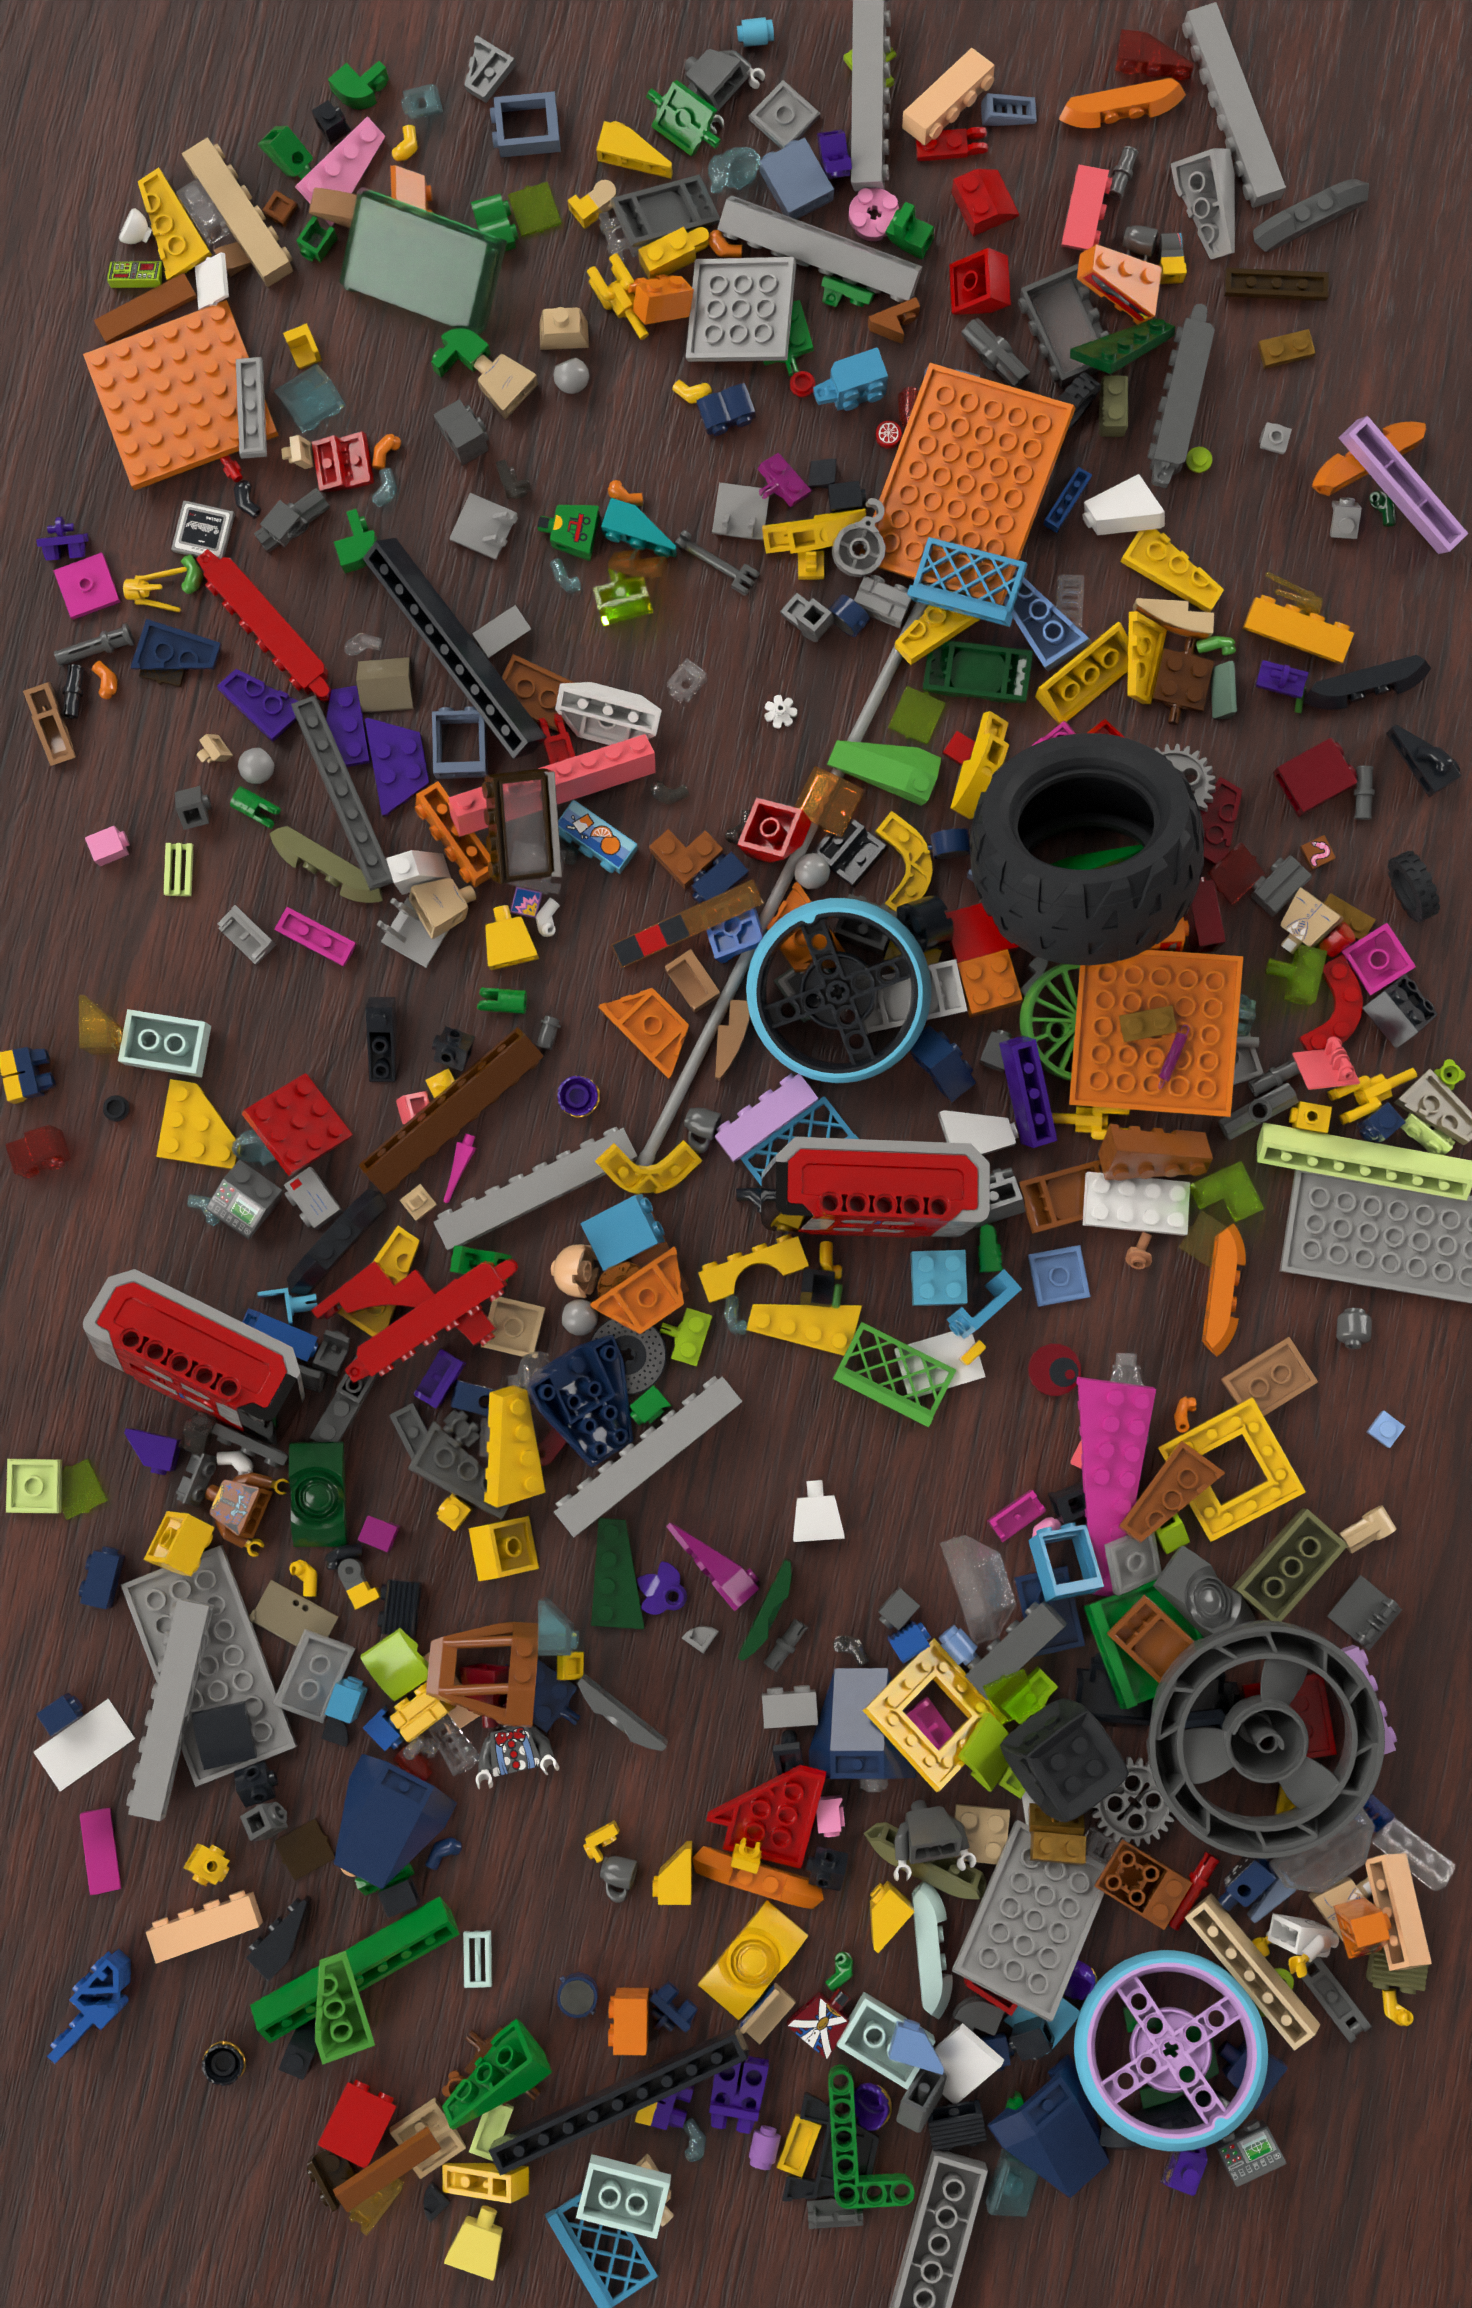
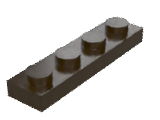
M1226 268L1225 297L1327 301L1329 272Z

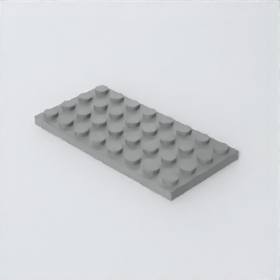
M1295 1169L1280 1272L1472 1304V1196H1468L1467 1201Z
M223 1545L203 1552L200 1558L201 1564L191 1577L162 1568L121 1584L157 1683L160 1677V1672H157L160 1657L165 1655L167 1647L163 1645L164 1636L167 1629H171L173 1620L169 1618L172 1604L177 1603V1599L186 1598L214 1605L181 1748L195 1787L298 1746L284 1709L272 1704L277 1694V1689L253 1625L250 1622L249 1614ZM245 1701L252 1724L251 1732L257 1749V1758L204 1770L194 1733L192 1713Z

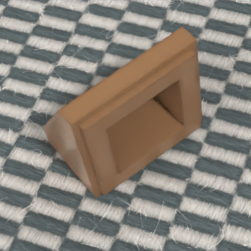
M238 242L221 246L214 250L216 255L220 252L225 253L226 270L230 277L252 264Z

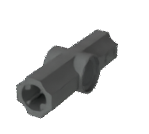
M978 317L967 324L961 335L979 353L982 363L989 370H995L1011 387L1017 388L1022 385L1030 375V371L1013 354L1009 343L1001 336L996 337Z
M317 488L295 504L291 503L301 511L300 517L304 522V525L293 538L304 533L311 521L330 508ZM263 528L254 533L268 553L280 545Z
M1287 1082L1231 1113V1117H1224L1218 1120V1124L1223 1135L1230 1141L1297 1104L1299 1101L1294 1089ZM1254 1105H1259L1263 1108V1118H1257L1253 1115L1252 1108Z

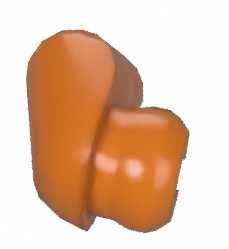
M713 230L710 233L708 239L709 246L718 257L742 258V245L728 244L719 230Z
M387 434L375 445L372 468L377 470L385 469L387 453L391 449L396 451L401 446L399 437Z
M613 480L610 482L607 491L611 498L636 506H643L642 493L629 494L620 481Z
M97 661L93 665L92 671L101 678V688L98 693L103 699H110L117 691V676L101 661Z
M1185 1396L1179 1400L1174 1414L1177 1431L1183 1433L1189 1430L1187 1411L1194 1412L1196 1410L1195 1398H1187Z

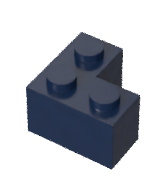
M928 1026L921 1032L918 1040L909 1052L915 1062L929 1074L938 1090L949 1101L953 1102L976 1084L971 1075L973 1069L965 1059L962 1060L960 1058L963 1053L954 1042L949 1044V1039L941 1030L936 1032L931 1026Z

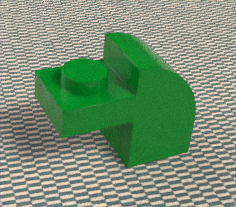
M380 61L374 64L361 77L346 63L328 78L331 91L346 106L358 110L367 109L377 104L374 92L381 91L389 80L386 67Z
M908 202L904 203L901 210L897 209L885 231L887 237L897 247L922 260L934 240V226L915 217V206Z
M457 328L449 330L441 336L444 348H439L434 353L431 363L434 372L441 378L458 360L465 364L472 372H475L477 370L474 367L476 360L481 355H485L488 358L491 352L489 345L476 333L468 329Z
M357 509L346 512L354 536L334 541L344 573L367 566L363 558L375 541H378L374 530L369 531L365 516L360 517Z
M454 1245L450 1272L464 1275L485 1261L493 1262L497 1266L507 1259L509 1260V1258L512 1259V1255Z

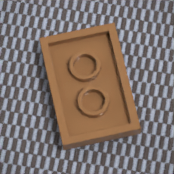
M1290 1337L1283 1339L1221 1378V1381L1237 1405L1253 1397L1263 1416L1318 1383Z

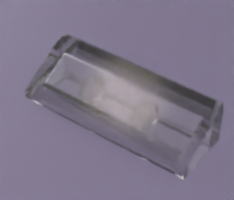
M1392 1815L1387 1818L1372 1839V1843L1386 1854L1406 1853L1410 1872L1434 1891L1446 1887L1456 1867L1455 1864Z

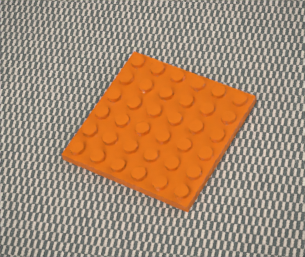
M227 300L217 303V306L206 307L83 354L134 491L239 451L236 359L249 358ZM265 401L267 441L279 435Z
M1146 950L1134 957L1113 963L1080 965L1069 1105L1231 1117L1243 956ZM1172 1006L1177 1032L1187 1034V1039L1169 1082L1165 1081L1163 1087L1159 1089V1082L1161 1081L1159 1087L1164 1082V1079L1159 1078V1075L1177 1032L1124 1042L1119 1016Z

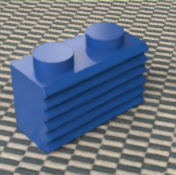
M910 1621V1624H906V1627H901V1630H897V1633H892V1636L888 1635V1641L902 1663L907 1662L930 1647L927 1640L931 1636L921 1622L916 1624L914 1621Z

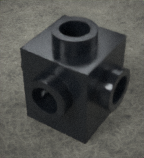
M445 1026L442 1034L436 1035L433 1041L432 1050H435L433 1061L463 1071L471 1057L475 1036Z
M265 1761L234 1771L236 1792L245 1808L276 1798L275 1786L278 1785V1778L275 1770L270 1771Z
M817 1846L814 1857L809 1856L806 1866V1872L810 1873L808 1884L823 1889L840 1891L845 1877L849 1854L832 1848Z

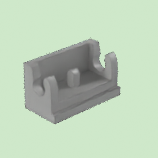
M514 605L472 633V637L484 655L490 658L529 632L531 628L516 605Z
M236 905L218 923L220 926L218 929L255 965L276 946Z

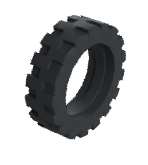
M1086 372L1080 374L1057 399L1072 404L1076 408L1067 433L1076 425L1079 418L1085 414L1086 409L1090 407L1101 388V384Z
M1408 850L1389 859L1387 868L1389 869V878L1392 881L1390 883L1392 888L1395 889V895L1400 900L1403 910L1407 911V915L1413 918V921L1419 923L1438 914V910H1440L1438 902H1440L1439 895L1436 894L1437 888L1431 880L1433 878L1430 872H1427V867L1424 862H1421L1420 857L1417 854L1415 855L1413 851Z

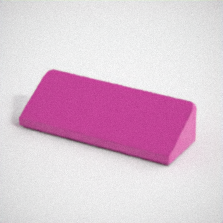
M111 1807L84 1811L80 1814L90 1895L121 1889Z

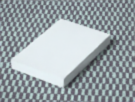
M948 1332L908 1344V1346L956 1369L948 1388L985 1377L979 1356L968 1366L959 1360L975 1343L973 1334L963 1339L961 1336H956L953 1332ZM894 1348L896 1358L901 1357L898 1348ZM902 1349L904 1356L911 1354L910 1352ZM914 1355L905 1358L909 1373L924 1369L920 1357ZM902 1360L897 1361L901 1375H907ZM926 1361L928 1368L935 1366L934 1364ZM939 1367L929 1370L933 1385L943 1383L949 1372ZM926 1372L911 1376L915 1391L930 1387ZM908 1378L903 1379L907 1394L913 1393ZM941 1387L935 1388V1391H940ZM932 1390L917 1394V1397L930 1394Z
M963 2023L934 2048L943 2064V2072L947 2076L942 2094L953 2104H958L999 2069L1004 2062L1001 2056Z

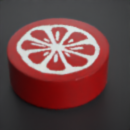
M894 421L880 423L876 429L877 443L887 449L897 446L902 434L900 426Z

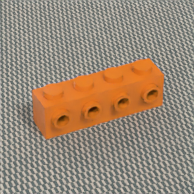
M439 781L416 794L415 811L422 820H427L431 826L429 830L436 841L441 840L446 847L444 852L451 862L455 861L460 867L459 874L466 883L470 882L475 888L491 878L488 872V863L491 862L490 854L474 832L459 836L451 819L449 796Z

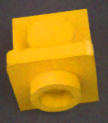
M615 1820L585 1837L586 1844L583 1845L588 1857L590 1859L595 1858L597 1863L603 1860L598 1844L601 1843L602 1847L617 1839L615 1835L619 1833L620 1829Z

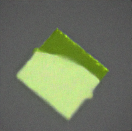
M548 182L531 187L527 185L525 189L508 194L522 237L536 232L543 233L545 229L562 224Z
M906 686L888 728L904 734L907 739L911 737L924 744H928L946 703L929 696L928 692L922 693Z
M89 1459L73 1466H65V1470L62 1471L61 1509L66 1520L83 1512L89 1513L90 1509L107 1501Z
M1024 1669L1007 1676L1002 1675L1000 1679L983 1686L996 1719L1002 1725L1017 1718L1022 1719L1024 1715L1040 1709Z

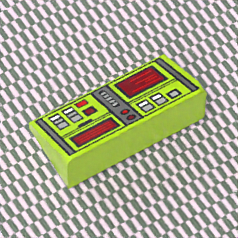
M162 261L110 262L107 282L111 288H156L162 284Z

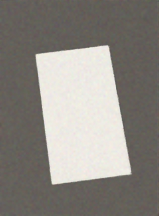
M107 1699L35 1750L34 1754L59 1791H62L134 1740L135 1737L110 1700Z

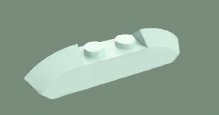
M922 1881L911 1893L912 1905L915 1911L913 1915L921 2001L923 2008L929 2014L940 2019L949 2003L952 1992V1975L942 1974V1970H946L945 1953L940 1954L939 1943L944 1942L943 1927L937 1926V1923L947 1920L942 1899L936 1889Z

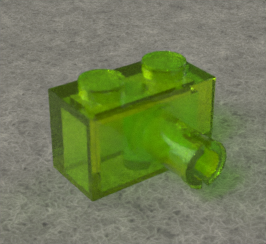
M617 564L618 574H616L614 566L608 569L611 583L593 588L597 608L604 626L653 613L643 574L626 579L623 565Z
M1301 945L1295 951L1292 964L1269 958L1265 974L1288 979L1284 1000L1311 1006L1316 1002L1327 951Z

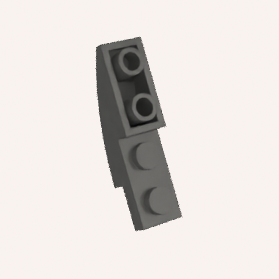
M346 1373L310 1438L317 1442H340L347 1428L349 1429L379 1373L372 1377L368 1375L354 1383Z

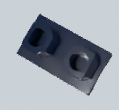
M670 1981L659 1990L655 1988L650 1994L649 2000L663 2012L661 2013L655 2007L650 2012L656 2019L653 2028L659 2030L664 2026L670 2032L675 2027L668 2019L670 2018L686 2033L691 2027V2020L698 2011V2007L692 2001L686 1999L678 2009L672 2003V2000L678 1995L679 1990Z

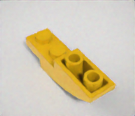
M866 509L814 515V519L763 525L762 533L766 554L790 551L792 554L833 546L835 538L847 525L860 522L866 517Z
M991 711L983 713L971 759L963 761L951 804V809L968 819L974 817L981 792H986L992 775L1002 766L1009 744L1004 741L1009 723Z

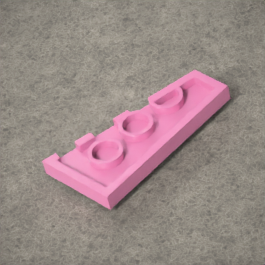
M367 116L295 188L310 204L315 187L352 193L384 140L385 135ZM326 220L330 226L334 224V222Z

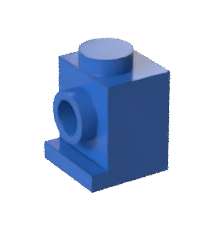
M386 1706L363 1727L384 1751L390 1746L395 1749L405 1740L400 1730L396 1728L390 1717L385 1714L389 1710Z

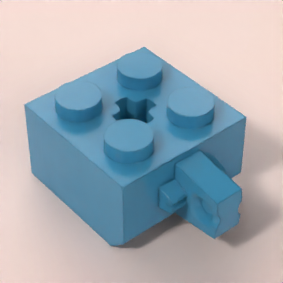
M878 347L834 362L831 368L830 379L813 387L817 404L834 402L837 411L842 409L849 411L865 401L876 402L882 399L883 395H886L888 374Z

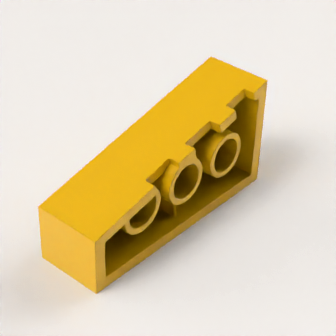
M512 1385L490 1392L488 1414L490 1438L487 1441L489 1458L488 1468H486L485 1473L487 1492L484 1493V1502L498 1508L545 1493L527 1390Z

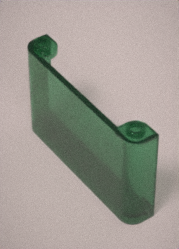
M362 187L358 190L339 282L348 291H359L450 326L468 329L476 334H480L487 327L507 240Z

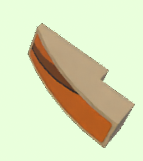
M1136 598L1133 605L1134 612L1138 611L1174 634L1195 639H1206L1213 634L1214 613L1188 611L1189 601Z

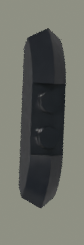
M1414 655L1320 680L1312 686L1304 703L1320 709L1338 710L1347 708L1348 699L1351 702H1357L1365 699L1367 694L1375 693L1376 696L1386 694L1391 691L1390 688L1396 694H1400L1419 684L1429 673L1431 667L1425 659Z
M367 1189L305 1254L287 1277L290 1293L306 1296L312 1292L379 1218L387 1207L381 1192Z
M1213 2090L1226 2108L1230 2103L1229 2100L1220 2091ZM1207 2091L1197 2093L1195 2096L1196 2103L1201 2107L1207 2106L1211 2101L1210 2094ZM1187 2097L1129 2113L1141 2122L1165 2129H1184L1204 2123ZM1106 2122L1102 2126L1099 2145L1120 2151L1145 2148V2146L1119 2134Z

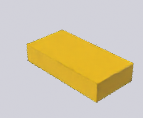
M795 2114L776 2165L778 2169L801 2178L803 2177L820 2131L821 2123L800 2119V2114Z

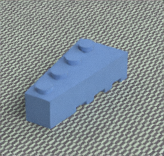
M1015 570L1013 578L1016 577L1018 572L1017 570ZM1023 577L1011 615L1045 669L1050 671L1092 642ZM1008 591L1004 599L1005 606H1007L1010 597Z

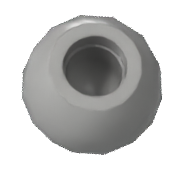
M572 358L555 366L553 373L554 382L560 390L565 393L575 394L586 387L589 380V372L583 361L578 358Z
M251 748L244 751L239 757L238 770L247 782L260 784L268 781L273 775L274 762L262 748Z
M809 853L798 859L795 866V879L802 887L818 889L828 881L830 868L828 862L822 856L816 853Z
M576 1299L566 1304L562 1314V1324L569 1333L577 1336L586 1335L596 1327L598 1313L591 1308V1302L584 1299Z

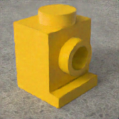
M451 1494L441 1504L436 1514L439 1515L438 1519L453 1531H456L474 1508L461 1498Z

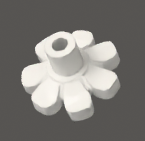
M781 695L774 696V703L768 701L765 704V710L769 711L764 716L767 722L773 720V727L776 729H780L782 723L789 727L793 723L790 717L797 716V709L791 707L793 700L786 698L783 701Z

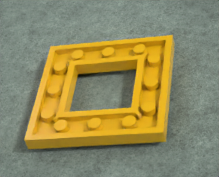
M1253 1397L1158 1447L1163 1458L1167 1461L1181 1441L1203 1455L1243 1434L1266 1475L1267 1481L1222 1505L1211 1486L1189 1503L1210 1542L1306 1492Z
M934 1638L928 1642L930 1647L917 1654L862 1711L929 1785L938 1792L965 1765L958 1758V1755L985 1713H991L1001 1724L1004 1723L1007 1717L990 1699H985L965 1677L966 1672L957 1665ZM932 1679L968 1717L939 1750L902 1711Z

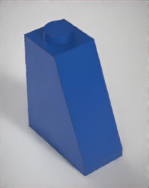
M248 1308L242 1321L243 1323L293 1347L297 1358L308 1361L309 1357H313L318 1347L316 1342L318 1337Z

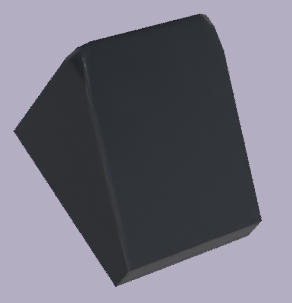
M837 459L811 461L809 487L828 489V484H835Z

